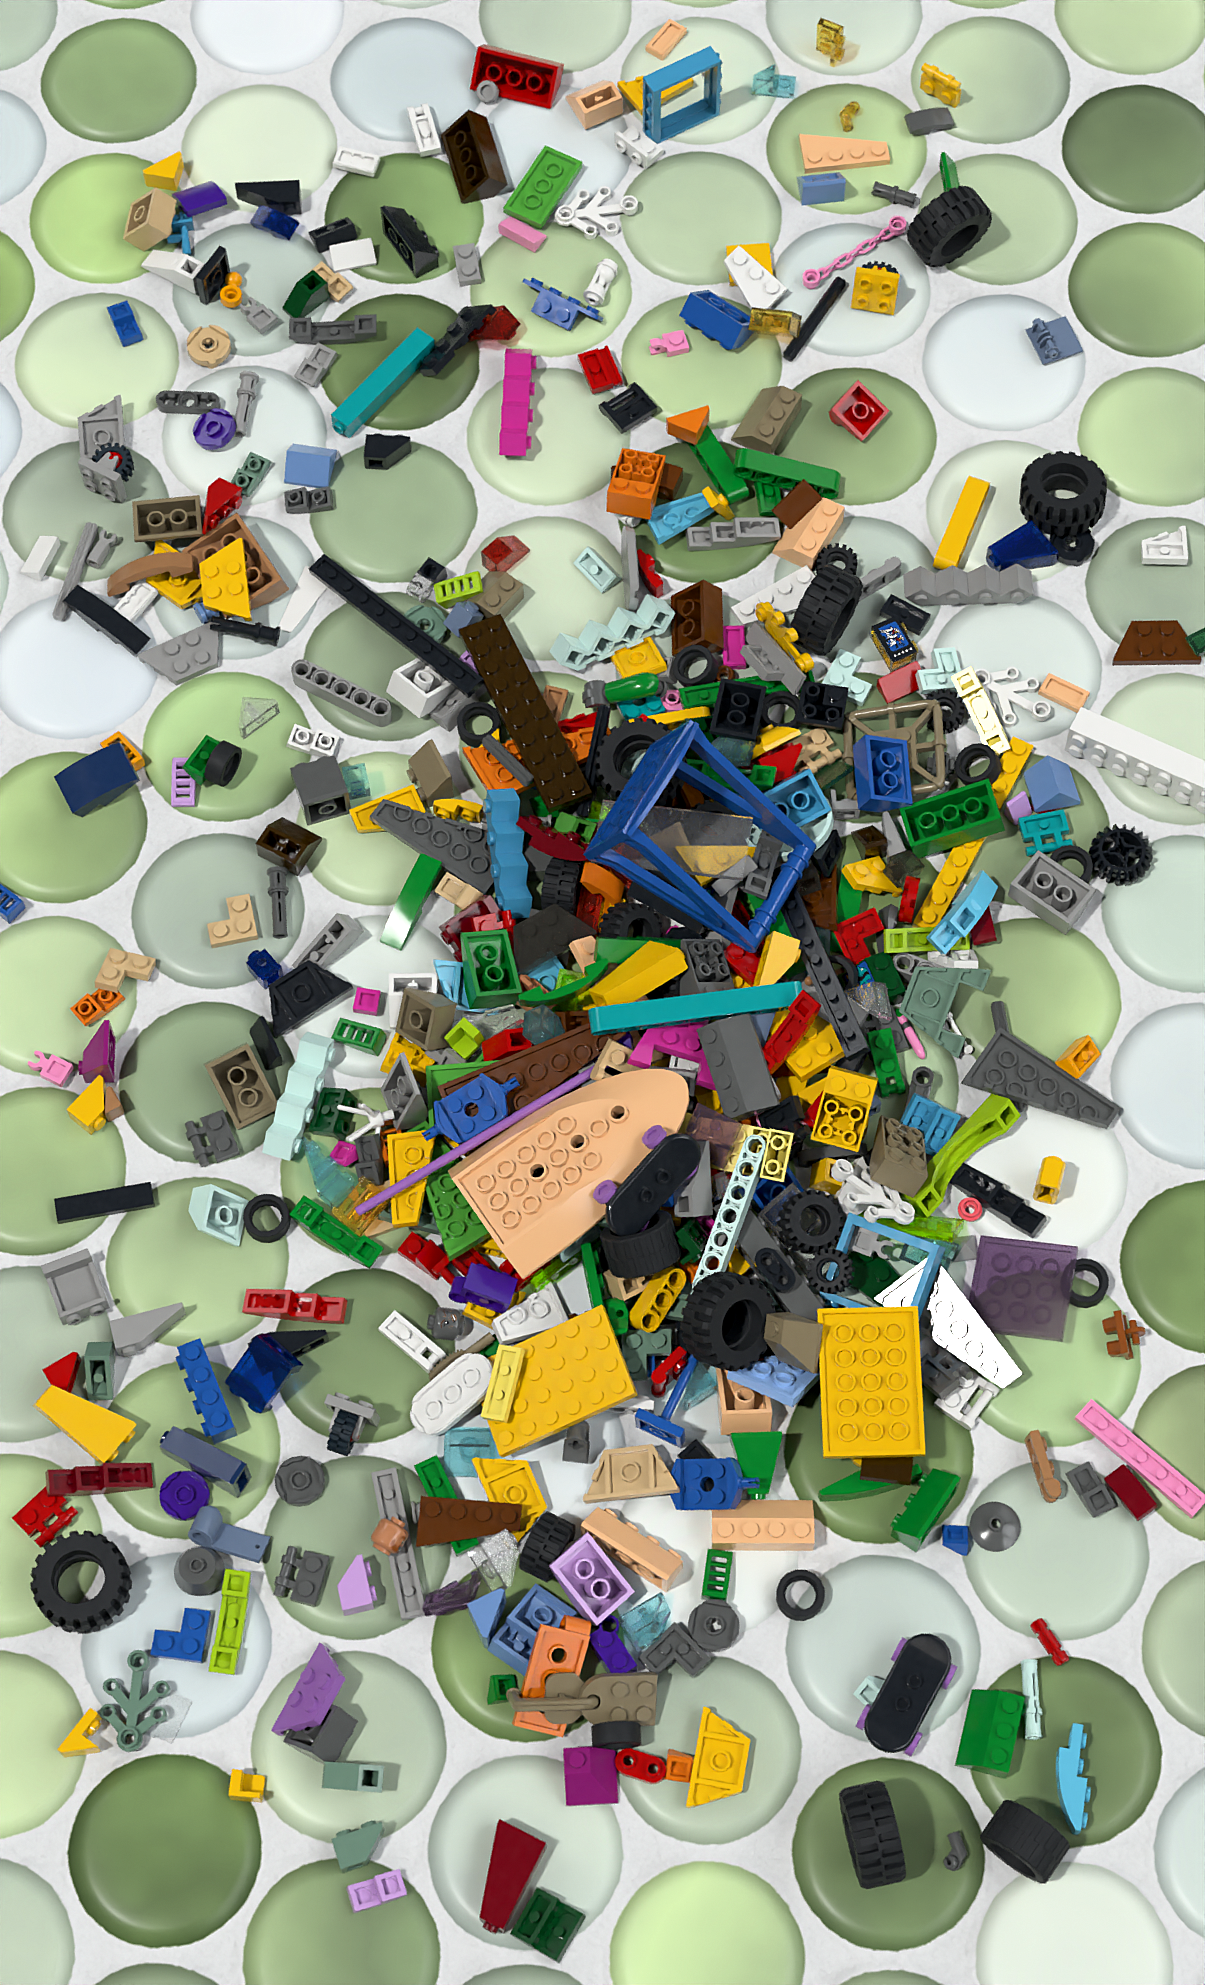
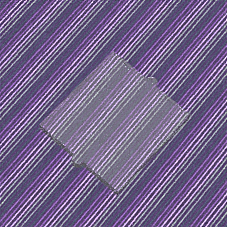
M161 1687L158 1688V1693H163L165 1691V1689ZM172 1690L167 1697H159L138 1716L137 1725L150 1716V1712L154 1707H163L167 1712L166 1721L161 1724L156 1723L147 1733L152 1738L158 1737L173 1744L192 1701L177 1695ZM156 1712L155 1719H160L163 1712Z

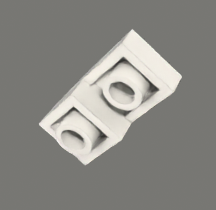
M294 724L286 747L315 756L330 757L333 755L339 736L321 729H317L315 732Z

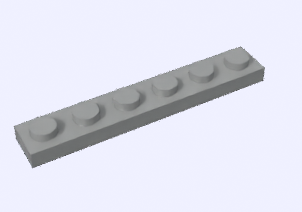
M396 1467L372 1472L380 1519L386 1518L390 1520L393 1516L405 1523L403 1528L408 1532V1538L400 1552L397 1554L391 1553L388 1556L401 1620L426 1616L427 1613Z

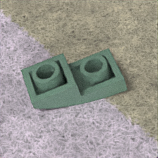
M250 452L242 468L237 469L231 483L241 487V494L249 497L271 465L270 460Z

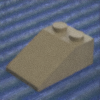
M247 1042L204 1063L237 1130L276 1110L277 1100Z

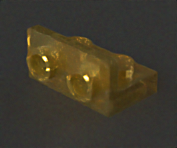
M820 18L817 23L816 50L825 55L829 54L830 66L834 67L837 61L842 60L845 49H843L846 39L843 36L844 26Z

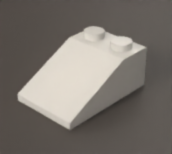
M416 658L393 671L386 692L418 718H421L437 707L455 687L420 659Z

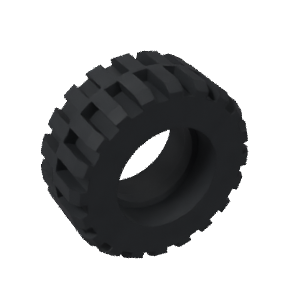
M968 186L951 188L948 192H943L939 197L931 200L914 217V221L910 223L907 230V241L925 265L930 267L944 266L946 263H951L956 258L963 256L965 252L972 249L981 240V237L986 234L987 228L991 225V210L973 188Z
M1056 451L1055 454L1047 453L1043 455V458L1038 457L1032 461V464H1029L1022 474L1020 487V510L1025 516L1026 521L1029 524L1033 523L1035 529L1039 531L1041 529L1044 530L1045 534L1051 535L1053 533L1059 537H1063L1065 534L1074 536L1077 535V532L1083 533L1089 530V527L1095 526L1098 520L1101 519L1105 509L1107 480L1100 467L1097 468L1098 465L1093 460L1089 461L1082 454L1080 456L1075 455V452L1063 453V451ZM1055 489H1066L1075 492L1079 496L1063 499L1054 497L1047 492Z
M833 564L822 567V570H819L809 587H807L794 613L790 628L796 630L798 640L793 643L818 656L827 655L843 635L859 603L863 589V583L860 578Z
M634 718V722L623 721L621 722V727L617 728L614 726L610 729L611 734L609 736L604 735L601 740L603 746L599 745L596 750L598 756L595 758L596 775L606 794L609 795L614 803L629 780L621 775V769L625 760L639 750L648 749L652 743L670 733L672 730H669L667 725L662 722L657 724L654 719L650 718L646 722H643L642 718ZM684 755L682 761L687 763V758ZM673 775L651 810H654L656 805H660V807L666 805L668 798L673 800L677 796L676 789H682L684 781Z
M718 1271L704 1277L702 1283H697L692 1288L694 1291L692 1294H688L685 1300L687 1301L686 1307L682 1308L683 1321H680V1328L684 1332L681 1334L683 1342L687 1344L686 1349L699 1362L722 1370H743L749 1367L750 1363L753 1364L760 1359L759 1355L764 1354L768 1348L766 1346L767 1342L764 1339L767 1314L776 1313L774 1305L771 1304L773 1302L770 1293H767V1288L759 1283L758 1280L740 1274ZM734 1304V1321L729 1332L723 1337V1319L728 1309Z
M86 1530L83 1534H79L78 1531L69 1532V1537L64 1538L63 1535L56 1537L57 1542L54 1545L48 1543L44 1547L46 1552L43 1556L38 1554L35 1559L37 1566L36 1568L33 1567L31 1571L33 1581L30 1583L34 1594L35 1603L51 1624L56 1627L60 1626L66 1632L71 1633L72 1630H76L78 1634H86L87 1629H92L93 1632L101 1630L100 1625L104 1623L109 1626L114 1622L112 1617L116 1614L118 1616L124 1611L123 1604L128 1603L130 1599L128 1592L132 1589L131 1572L122 1552L112 1541L109 1542L105 1536L101 1534L95 1536L92 1531ZM91 1561L97 1563L105 1574V1581L100 1592L94 1598L84 1603L65 1601L58 1590V1583L63 1572L77 1562Z
M873 1781L843 1788L839 1793L840 1809L848 1848L859 1885L862 1888L871 1889L901 1882L906 1877L904 1853L895 1813L885 1784L880 1781Z

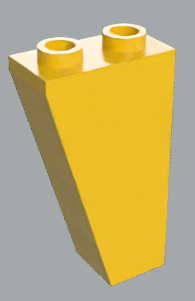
M648 941L590 989L589 993L596 1007L634 1002L688 968L684 960L685 955L677 947Z
M53 1385L49 1386L32 1405L100 1464L106 1461L110 1463L119 1453L117 1450L118 1446L122 1442L128 1443L136 1433L133 1429L137 1424L132 1420Z

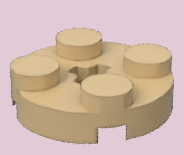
M209 325V327L205 328L200 326L194 329L187 338L188 355L198 365L206 366L210 369L216 368L218 364L227 359L231 351V342L227 332L216 325ZM210 343H213L212 348L207 349L204 346V344L209 345Z

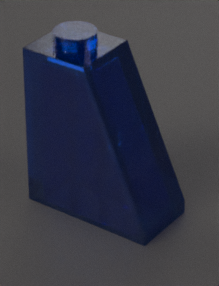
M1030 520L987 548L986 562L989 567L998 572L1015 564L1030 570L1055 565L1058 551Z

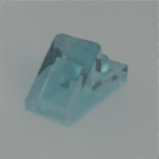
M773 64L754 74L751 95L793 99L796 76L775 74L776 64Z

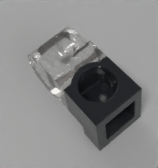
M428 557L408 584L406 594L420 603H424L434 590V584L444 581L448 577L445 567Z

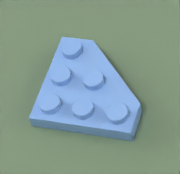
M764 1356V1360L756 1361L753 1364L750 1363V1366L743 1370L728 1371L727 1379L775 1399L782 1404L793 1407L820 1379L819 1361L817 1373L813 1374L781 1362L776 1356Z

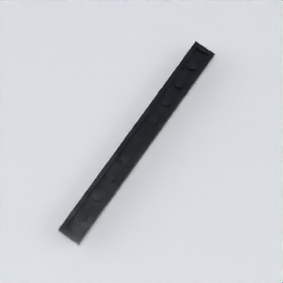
M323 554L309 568L310 574L466 697L470 698L484 684V679L327 555Z
M781 866L774 869L770 888L780 874ZM795 884L780 910L792 937L800 940L798 949H801L800 955L844 1054L850 1062L871 1051Z

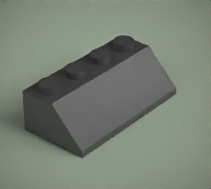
M748 1013L717 1020L697 1029L726 1121L740 1122L780 1105L751 1014Z

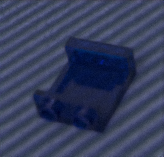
M265 1333L255 1337L224 1382L230 1387V1391L234 1395L242 1397L248 1403V1407L252 1411L261 1414L273 1408L271 1403L291 1374L299 1372L304 1364L272 1336Z

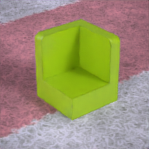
M464 1017L444 1037L448 1045L465 1060L485 1041L481 1032Z

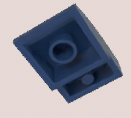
M119 742L80 759L54 776L72 814L84 817L99 805H108L140 781L123 745Z

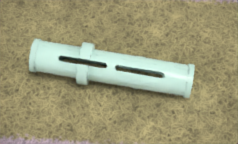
M1025 1659L1021 1661L1023 1697H1025L1024 1709H1022V1716H1024L1025 1739L1038 1740L1042 1738L1040 1725L1042 1709L1039 1705L1037 1660Z

